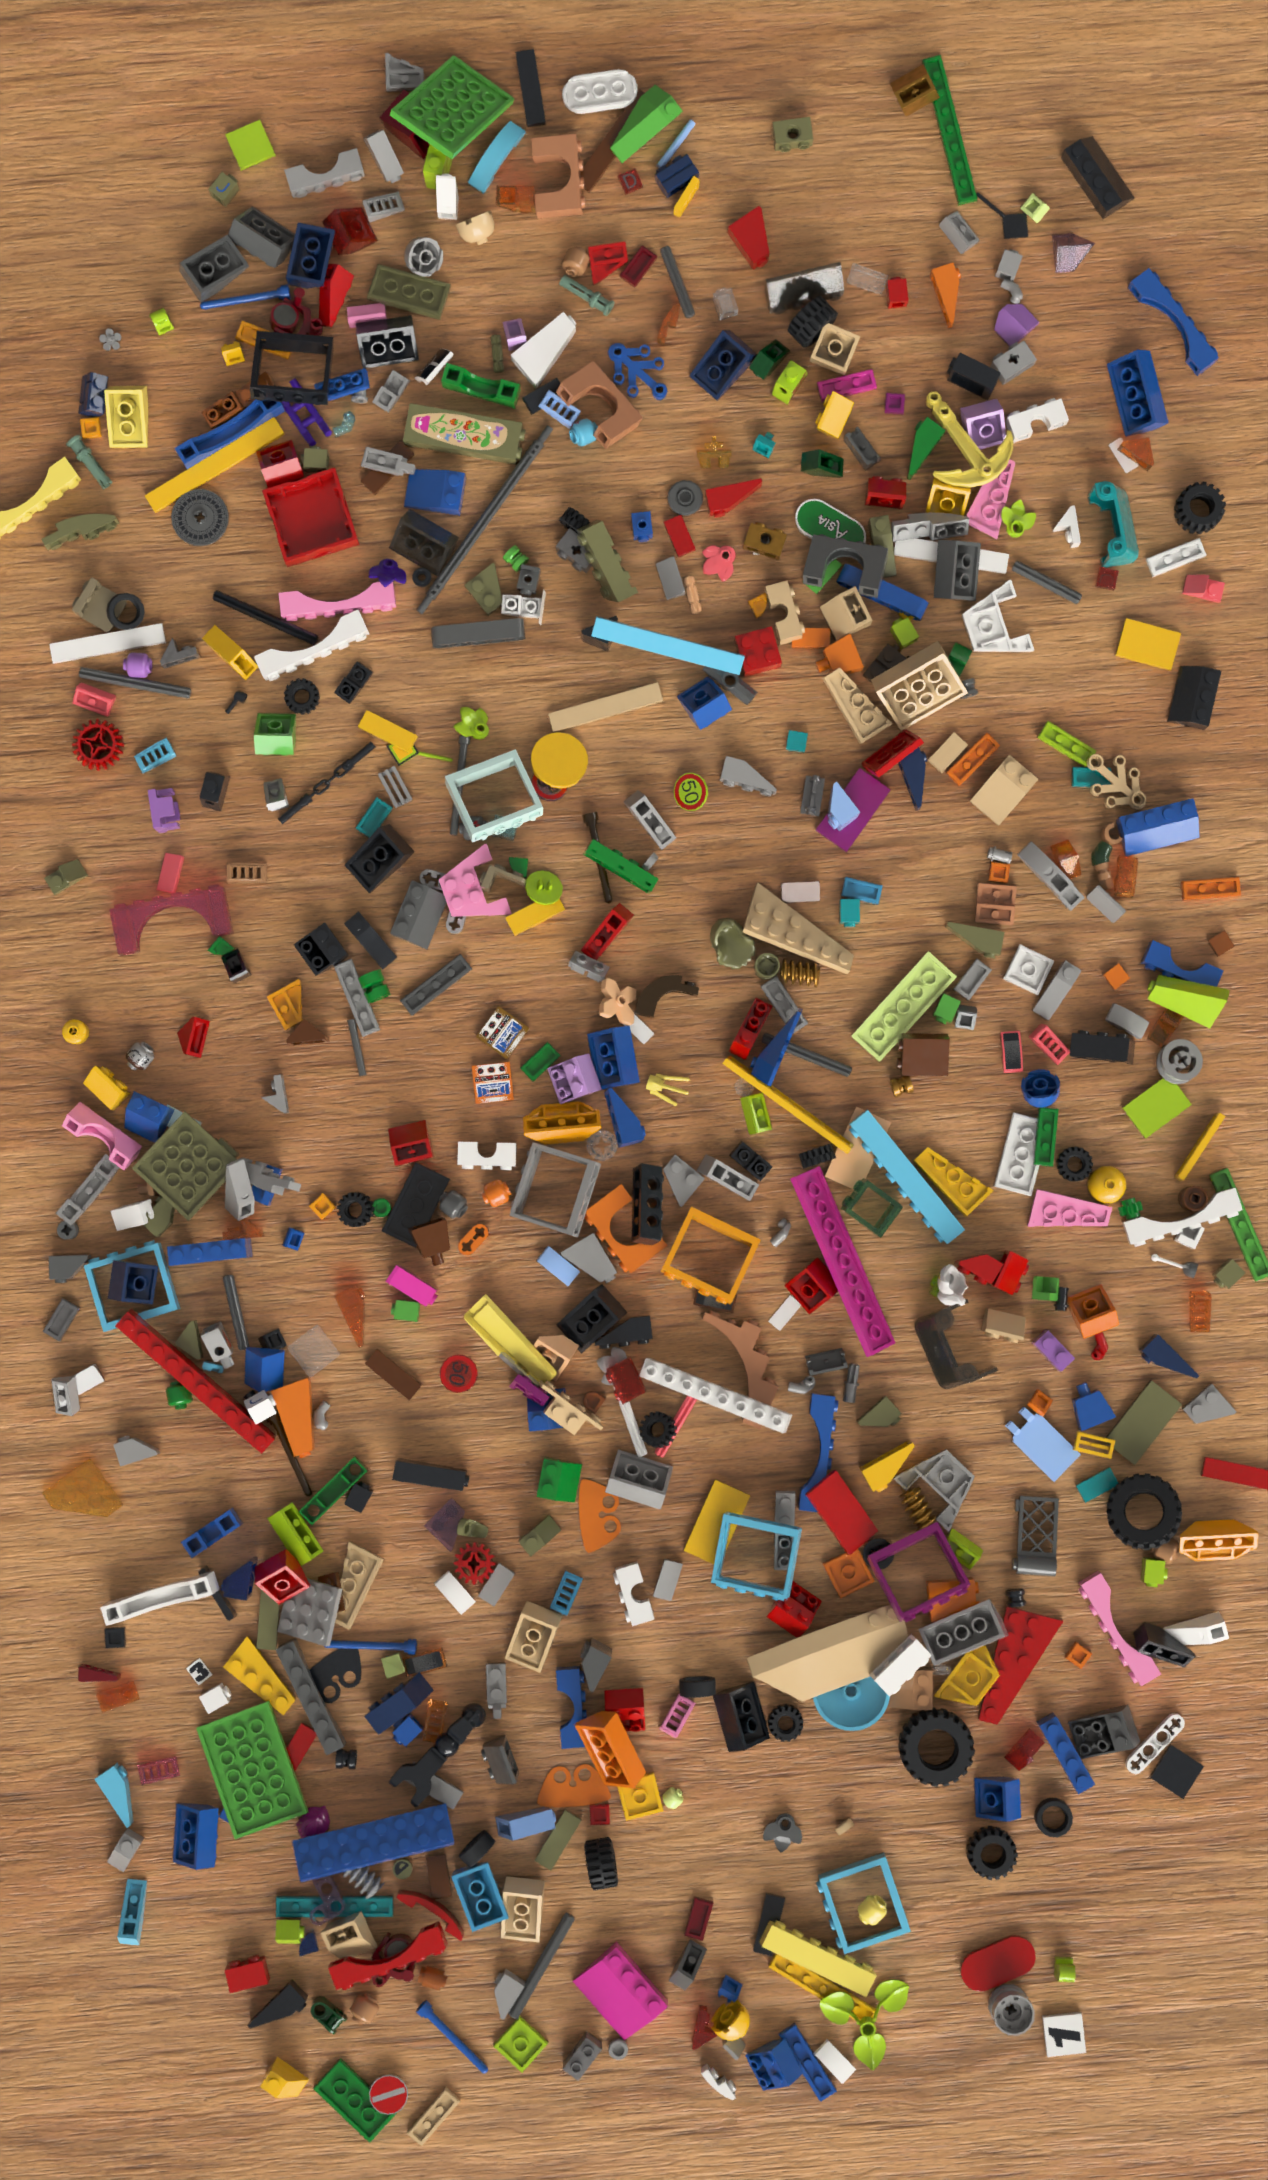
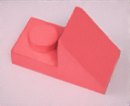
M1187 575L1182 594L1219 603L1225 583L1211 580L1209 575Z

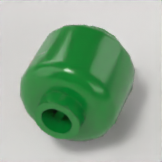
M178 1381L169 1383L170 1386L166 1388L168 1405L175 1406V1410L187 1408V1404L193 1401L192 1393Z

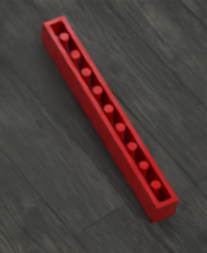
M130 1309L115 1325L261 1454L275 1440L276 1435L262 1422L255 1424L245 1407L134 1310Z

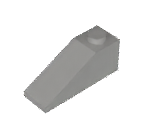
M639 790L623 802L661 850L676 839L673 832L647 797Z
M1066 960L1062 962L1032 1011L1049 1021L1082 970Z
M707 1154L697 1169L699 1173L748 1201L752 1199L759 1186L756 1182Z

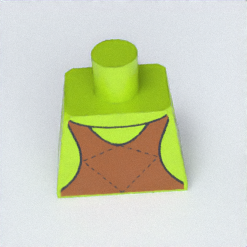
M790 360L776 381L772 395L788 405L807 377V370Z

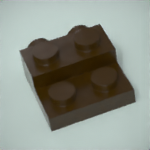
M887 644L863 676L872 683L871 679L910 656L904 657L900 653L902 650L897 645Z

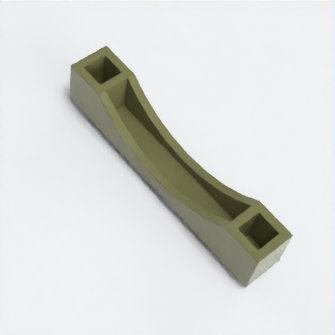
M216 1138L235 1158L240 1155L224 1138L219 1140ZM161 1195L155 1200L156 1205L152 1208L154 1218L150 1219L148 1212H146L148 1223L144 1224L156 1237H160L173 1224L175 1208Z

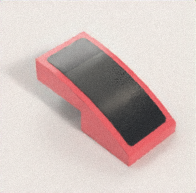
M1020 1031L1001 1032L1003 1072H1023Z

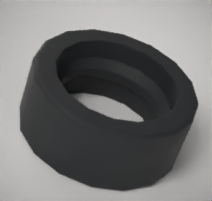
M129 593L117 594L112 597L106 610L111 624L124 630L134 629L140 625L145 614L144 605L141 600ZM121 600H129L136 607V617L131 622H121L115 616V606Z
M692 1676L679 1679L680 1696L701 1698L715 1695V1678L710 1676Z
M1058 1798L1043 1800L1035 1810L1034 1819L1037 1827L1043 1834L1049 1837L1065 1835L1073 1824L1071 1809L1064 1801ZM1057 1806L1064 1811L1065 1821L1061 1827L1050 1829L1043 1823L1042 1815L1048 1807Z
M483 1830L465 1846L459 1857L470 1868L492 1848L495 1840L486 1830Z

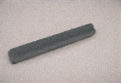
M665 246L661 248L660 253L685 318H691L695 315V311L671 248Z
M1016 561L1012 567V571L1075 604H1078L1082 597L1075 590L1020 561Z
M227 1275L223 1277L237 1344L239 1350H245L246 1347H249L235 1280L233 1275Z

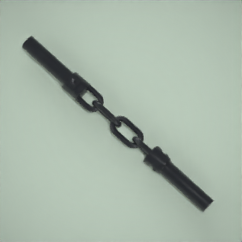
M369 742L353 757L345 760L334 770V775L329 780H321L314 786L312 794H304L278 820L284 824L304 806H308L309 803L313 802L311 797L325 792L330 787V782L334 778H341L355 767L354 765L376 748L375 745ZM343 768L345 771L339 775L340 773L337 771ZM325 782L324 785L327 786L319 792V789L316 788Z

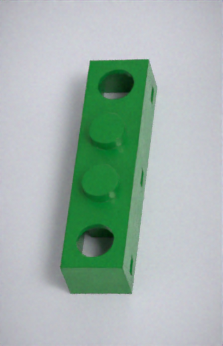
M594 839L590 841L583 853L584 856L647 894L653 890L659 879L640 868V864L635 860L625 859L620 851L616 849L611 850Z
M356 1456L353 1457L298 1512L313 1525L369 1469ZM358 1464L361 1472L358 1475H352L349 1470L351 1465ZM309 1506H318V1515L311 1516L308 1513Z

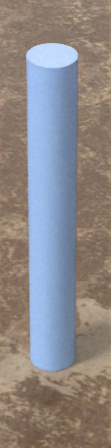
M690 119L658 162V168L663 165L666 166L695 126L694 121Z

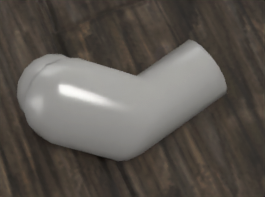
M1004 278L1000 287L1011 292L1012 297L1010 301L1012 303L1019 304L1020 300L1023 299V293L1019 285Z
M785 1218L778 1222L777 1225L781 1230L770 1240L771 1244L775 1247L787 1238L791 1224Z
M807 1376L799 1384L789 1382L788 1391L806 1394L814 1388L815 1378Z

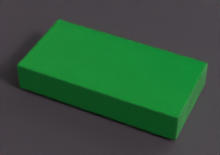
M547 1042L520 1069L534 1082L561 1055Z

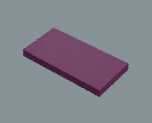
M859 768L844 789V792L860 811L858 817L841 831H838L837 828L834 830L828 823L827 813L815 831L847 852L891 789Z

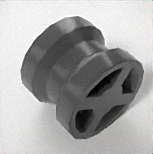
M974 678L962 681L968 693L960 697V699H966L979 694L978 689L974 686Z
M63 1221L57 1227L58 1236L64 1240L74 1239L79 1233V1227L75 1222L69 1225L66 1221Z

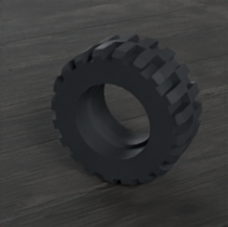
M1138 1473L1133 1474L1132 1477L1124 1478L1121 1483L1114 1487L1107 1503V1518L1114 1535L1123 1544L1137 1550L1138 1548L1144 1550L1157 1549L1161 1545L1167 1544L1177 1533L1181 1523L1182 1506L1176 1490L1171 1487L1170 1483L1163 1481L1157 1475L1155 1477L1148 1473H1145V1475H1139ZM1138 1494H1149L1160 1502L1163 1516L1156 1527L1149 1530H1140L1129 1523L1125 1511L1127 1503L1132 1497Z
M932 1708V1710L918 1711V1715L914 1716L913 1714L909 1718L910 1721L904 1724L902 1727L903 1732L899 1735L900 1744H898V1749L905 1768L913 1778L920 1780L925 1785L928 1783L933 1787H938V1784L948 1786L951 1781L957 1782L959 1780L958 1777L964 1776L968 1772L966 1770L967 1767H971L973 1762L972 1756L975 1754V1749L973 1748L974 1740L970 1730L962 1719L955 1713L948 1712L947 1709L941 1708L936 1710V1708ZM931 1730H944L953 1738V1754L947 1761L941 1764L933 1765L925 1762L920 1757L918 1751L920 1739Z

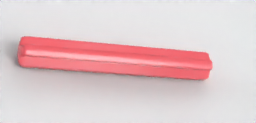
M690 1396L685 1398L673 1419L675 1421L674 1425L677 1426V1430H674L675 1433L679 1432L697 1399ZM664 1445V1448H656L655 1454L663 1458L670 1445Z

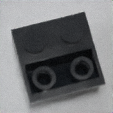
M323 923L294 944L315 976L331 969L349 956L326 923Z

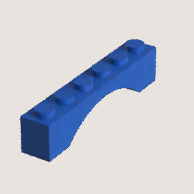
M1148 268L1130 282L1128 289L1139 303L1159 309L1175 323L1184 341L1186 363L1196 376H1199L1219 358L1217 350L1207 343L1203 332L1196 329L1193 319L1190 316H1186L1181 304L1178 301L1175 302L1171 297L1170 290L1161 284L1156 272H1152Z
M255 399L245 410L225 424L205 434L190 438L174 449L185 467L189 469L271 418L284 413L285 410L281 402Z
M811 1393L809 1413L818 1429L820 1454L813 1474L807 1483L800 1488L798 1509L802 1511L817 1512L805 1494L826 1477L827 1470L831 1469L832 1458H828L829 1450L833 1451L834 1439H831V1431H835L836 1420L833 1419V1414L838 1410V1400H835L833 1395Z

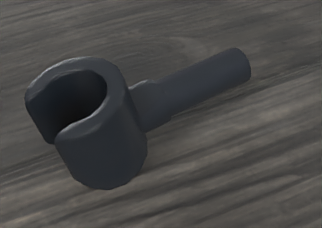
M237 691L232 703L225 712L229 714L238 701L244 703L248 695L242 691Z

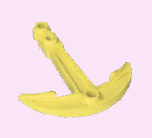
M935 391L927 395V407L932 409V414L940 425L947 430L972 467V469L961 472V469L934 471L933 476L946 484L967 488L984 485L997 478L1007 467L1013 451L1011 430H1007L1006 437L998 447L997 453L990 459H987L956 420L955 414L947 403L942 401L941 395Z

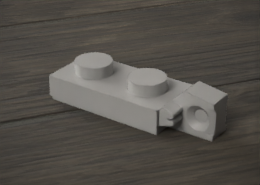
M370 447L365 448L361 463L362 467L396 476H403L404 473L414 475L416 469L414 464L407 463V459L401 455Z
M506 1663L486 1664L488 1709L493 1708V1719H501V1708H506L507 1703Z

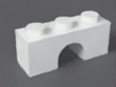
M1052 398L1045 401L1043 405L1038 406L1035 404L1029 406L1026 411L1020 412L1017 410L1010 413L1005 423L1007 429L1012 432L1013 443L1031 437L1033 433L1031 422L1033 420L1043 421L1048 431L1065 426L1069 418L1062 399L1056 400Z
M458 1142L457 1165H462V1169H473V1166H481L483 1170H493V1166H500V1170H512V1167H516L517 1144L497 1143L495 1154L492 1157L485 1158L478 1151V1142Z
M638 1561L616 1567V1573L613 1574L616 1585L620 1584L622 1592L618 1593L621 1603H625L627 1610L624 1611L627 1622L631 1621L632 1626L655 1620L649 1598L637 1600L631 1594L633 1586L643 1582Z

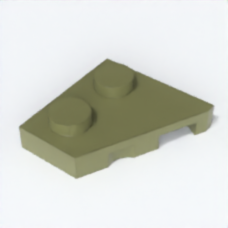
M492 563L465 584V588L488 616L502 606V596L496 567Z

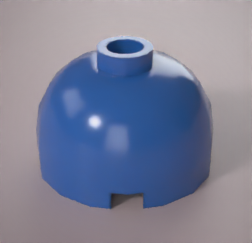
M1043 1069L1029 1072L1028 1076L1025 1079L1023 1078L1021 1083L1023 1097L1031 1106L1036 1108L1052 1105L1059 1097L1060 1081L1058 1076L1050 1074V1071Z

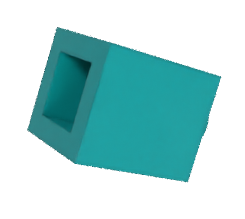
M840 899L839 924H844V927H855V924L860 922V899Z

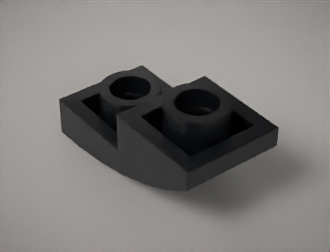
M558 378L522 398L531 415L541 410L539 404L548 390L558 395L556 393L560 385ZM550 398L546 406L550 405L554 399Z
M356 661L334 693L350 704L374 672L359 661Z
M740 1141L729 1155L759 1181L773 1167L743 1141Z

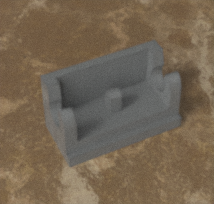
M856 427L852 433L848 432L845 434L844 442L865 471L881 461V457L876 453L859 427Z
M843 1348L805 1356L810 1376L848 1368Z

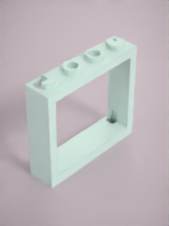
M516 749L445 776V785L472 842L480 839L483 841L493 834L499 835L506 829L511 827L517 828L524 822L529 820L535 821L537 817L543 815V806ZM515 765L534 805L475 828L457 787Z

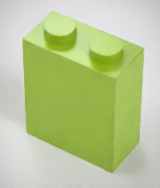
M431 144L428 148L423 174L426 188L436 190V175L449 174L453 159L444 155Z

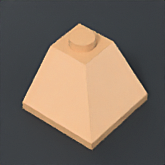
M564 1335L540 1336L533 1345L556 1370L557 1375L552 1379L555 1382L579 1347V1345Z

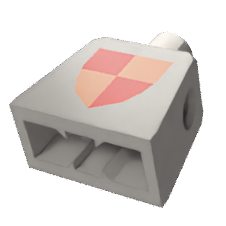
M217 1322L203 1329L201 1338L213 1361L217 1362L220 1360L224 1369L234 1365L231 1357L234 1349L222 1322Z

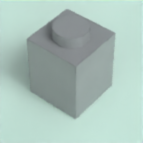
M1005 249L995 277L1003 280L1005 278L1013 282L1023 256L1015 250Z

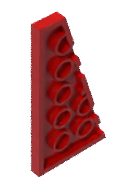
M1006 1606L1003 1623L1009 1636L997 1640L993 1661L1000 1676L983 1697L978 1720L998 1725L1060 1628L1063 1620Z

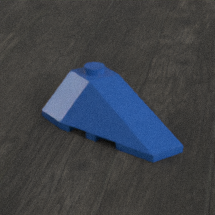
M801 1008L793 1014L764 1047L758 1058L754 1056L750 1065L753 1068L751 1074L770 1087L803 1009Z

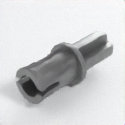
M850 1364L848 1368L847 1381H844L845 1392L843 1401L855 1403L857 1386H859L857 1381L860 1368L857 1364Z

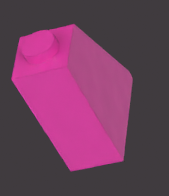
M396 1265L386 1280L387 1283L425 1307L428 1304L432 1305L438 1297L436 1295L437 1289L401 1265Z

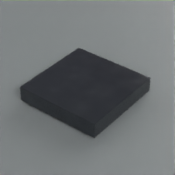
M1170 1744L1149 1777L1184 1799L1204 1766Z

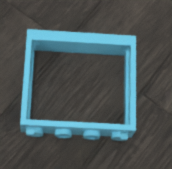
M155 1240L143 1243L144 1247L137 1249L136 1246L125 1249L126 1253L118 1254V1251L107 1254L106 1259L93 1258L88 1260L89 1264L84 1265L103 1332L116 1329L115 1325L121 1319L108 1322L93 1269L111 1264L113 1260L121 1261L154 1250L170 1304L138 1313V1315L146 1320L180 1309L161 1243H155Z
M725 1512L722 1518L711 1583L723 1589H727V1586L733 1587L735 1591L741 1593L751 1591L754 1592L753 1595L759 1597L769 1595L773 1596L772 1599L784 1601V1599H788L791 1593L802 1528ZM730 1524L793 1537L784 1589L721 1576Z
M884 1853L818 1875L820 1881L816 1883L819 1892H824L826 1900H823L826 1912L830 1911L832 1918L829 1919L832 1931H837L838 1937L835 1940L838 1949H843L844 1954L911 1932ZM880 1865L900 1926L847 1944L827 1883Z

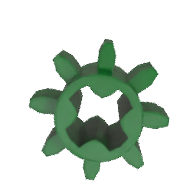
M1135 1197L1121 1201L1122 1206L1118 1207L1120 1216H1125L1126 1220L1139 1217V1211L1143 1210L1141 1201L1136 1202Z

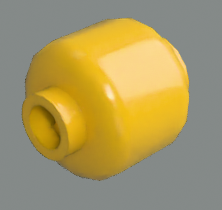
M72 1019L64 1024L62 1035L67 1042L79 1045L84 1043L89 1037V1029L81 1020Z

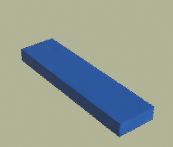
M793 2023L779 2032L780 2038L786 2039L804 2077L819 2101L821 2102L837 2092L797 2025Z

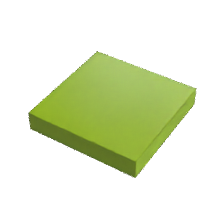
M260 120L225 134L241 171L276 156Z
M519 2016L493 2044V2047L520 2072H523L547 2046L548 2041L526 2020Z

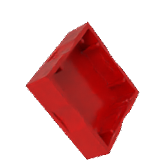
M335 467L309 475L299 481L286 482L262 490L287 568L360 545Z

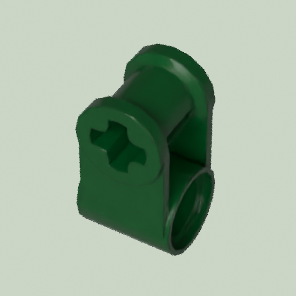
M323 1996L316 1997L313 2000L311 2015L327 2031L335 2034L337 2032L336 2029L348 2017L341 2009ZM323 2005L325 2010L318 2011L315 2006Z

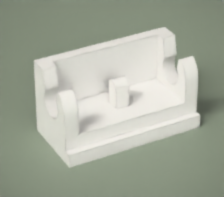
M151 1199L124 1205L112 1210L111 1214L117 1231L147 1224L146 1212H148L149 1218L153 1219L154 1212L151 1206Z

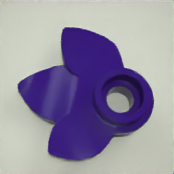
M383 559L379 565L373 566L369 570V578H378L384 587L390 585L394 580L402 584L406 583L407 576L405 571L400 569L397 562L392 559Z

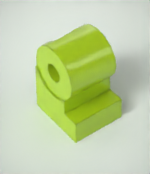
M164 308L149 314L159 336L174 329Z
M1055 1957L1054 1977L1058 1982H1075V1965H1073L1072 1957Z

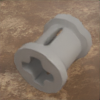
M366 390L353 393L351 401L360 404L367 403Z

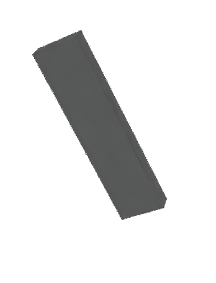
M459 954L400 1001L411 1016H413L469 973L472 968L463 956Z

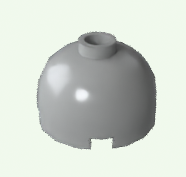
M417 237L407 245L404 252V260L406 266L413 273L422 277H429L440 269L443 262V251L440 249L437 241L428 237Z

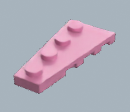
M1009 460L1007 467L997 478L982 485L966 515L969 517L970 526L995 539L999 535L1002 522L1001 511L1007 501L1015 462Z
M1036 1189L1027 1226H1108L1112 1206Z

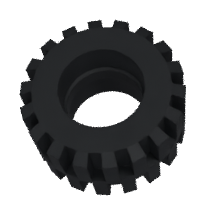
M822 296L816 297L796 314L790 322L787 331L803 348H806L818 340L822 328L826 324L830 323L833 325L838 313Z
M1196 482L1192 486L1190 484L1176 500V505L1174 506L1176 513L1174 516L1179 519L1177 523L1178 525H1183V530L1189 529L1191 534L1195 531L1197 534L1209 532L1220 522L1225 513L1226 502L1222 501L1225 497L1223 494L1219 495L1221 490L1219 488L1215 490L1213 488L1214 485L1211 483L1209 486L1206 485L1207 482H1202L1201 484ZM1195 499L1204 501L1209 507V515L1206 517L1195 515L1190 508V501Z
M988 1826L987 1829L982 1827L980 1828L981 1831H975L973 1838L970 1837L968 1840L969 1845L967 1844L966 1854L973 1870L982 1878L985 1876L988 1880H992V1878L999 1880L1002 1875L1005 1878L1008 1876V1871L1012 1872L1014 1870L1012 1866H1016V1857H1018L1016 1845L1008 1833L1004 1830L1002 1831L999 1827L993 1828ZM990 1843H997L1003 1848L1001 1857L992 1863L983 1861L981 1858L982 1849Z
M610 1837L587 1840L584 1848L592 1889L600 1890L617 1887L618 1873L612 1840Z

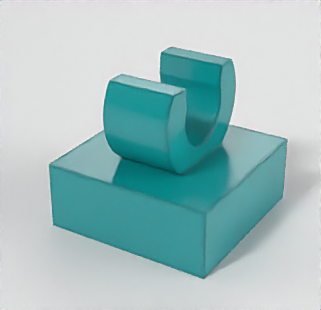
M769 432L765 436L759 434L752 450L769 459L776 442L772 441L774 435Z

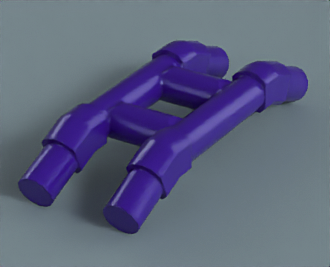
M296 378L289 381L293 388H302ZM281 402L284 410L309 446L316 445V441L306 428L312 423L316 422L326 437L332 434V431L313 404L294 403L290 405L289 402ZM305 406L311 415L301 421L296 411Z

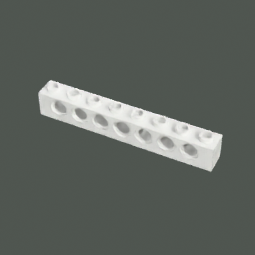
M651 1358L645 1359L639 1375L642 1378L780 1433H786L793 1415Z

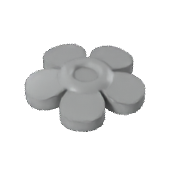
M106 329V335L102 334L99 337L100 342L104 343V350L110 351L111 345L114 350H118L120 344L116 341L121 340V335L119 333L114 334L112 329Z

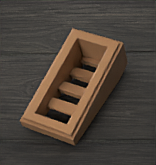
M227 863V883H267V864ZM241 868H245V878H241ZM249 868L253 869V878H249ZM257 868H260L261 879H257ZM233 869H237V878H233Z

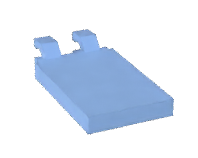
M1023 1406L1018 1412L1028 1422L1021 1429L1012 1421H1009L1005 1427L1014 1435L1012 1442L1055 1482L1081 1454L1073 1450V1446L1041 1415L1036 1413L1033 1416Z

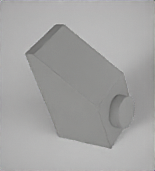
M129 1435L118 1438V1443L113 1444L120 1467L160 1454V1450L136 1437L130 1439Z
M128 1828L123 1833L107 1863L124 1872L144 1837Z
M507 1969L503 1973L499 1972L493 1982L496 1984L494 1992L500 2018L503 2020L525 1986L523 1979Z

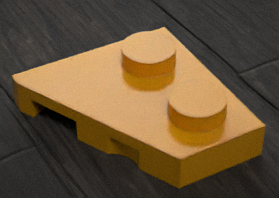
M300 979L267 996L285 1031L302 1021Z

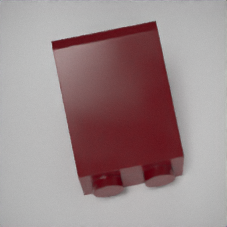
M403 90L379 118L391 134L424 160L430 144L390 116L391 109L410 94Z

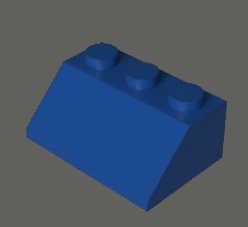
M630 1026L613 1027L587 1034L592 1063L602 1090L640 1082Z
M176 1803L174 1863L195 1870L215 1867L219 1808L207 1804Z

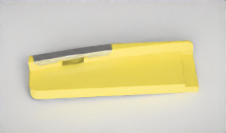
M487 1294L464 1314L466 1322L488 1346L517 1374L530 1378L532 1380L531 1384L535 1387H540L538 1383L540 1380L550 1382L557 1375L553 1366Z

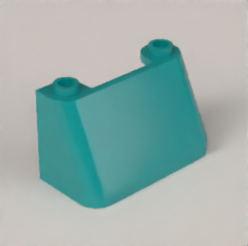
M1108 481L1095 483L1088 494L1089 504L1094 503L1098 505L1100 512L1110 510L1115 538L1111 539L1107 545V555L1100 559L1102 569L1133 563L1138 558L1139 549L1127 492Z

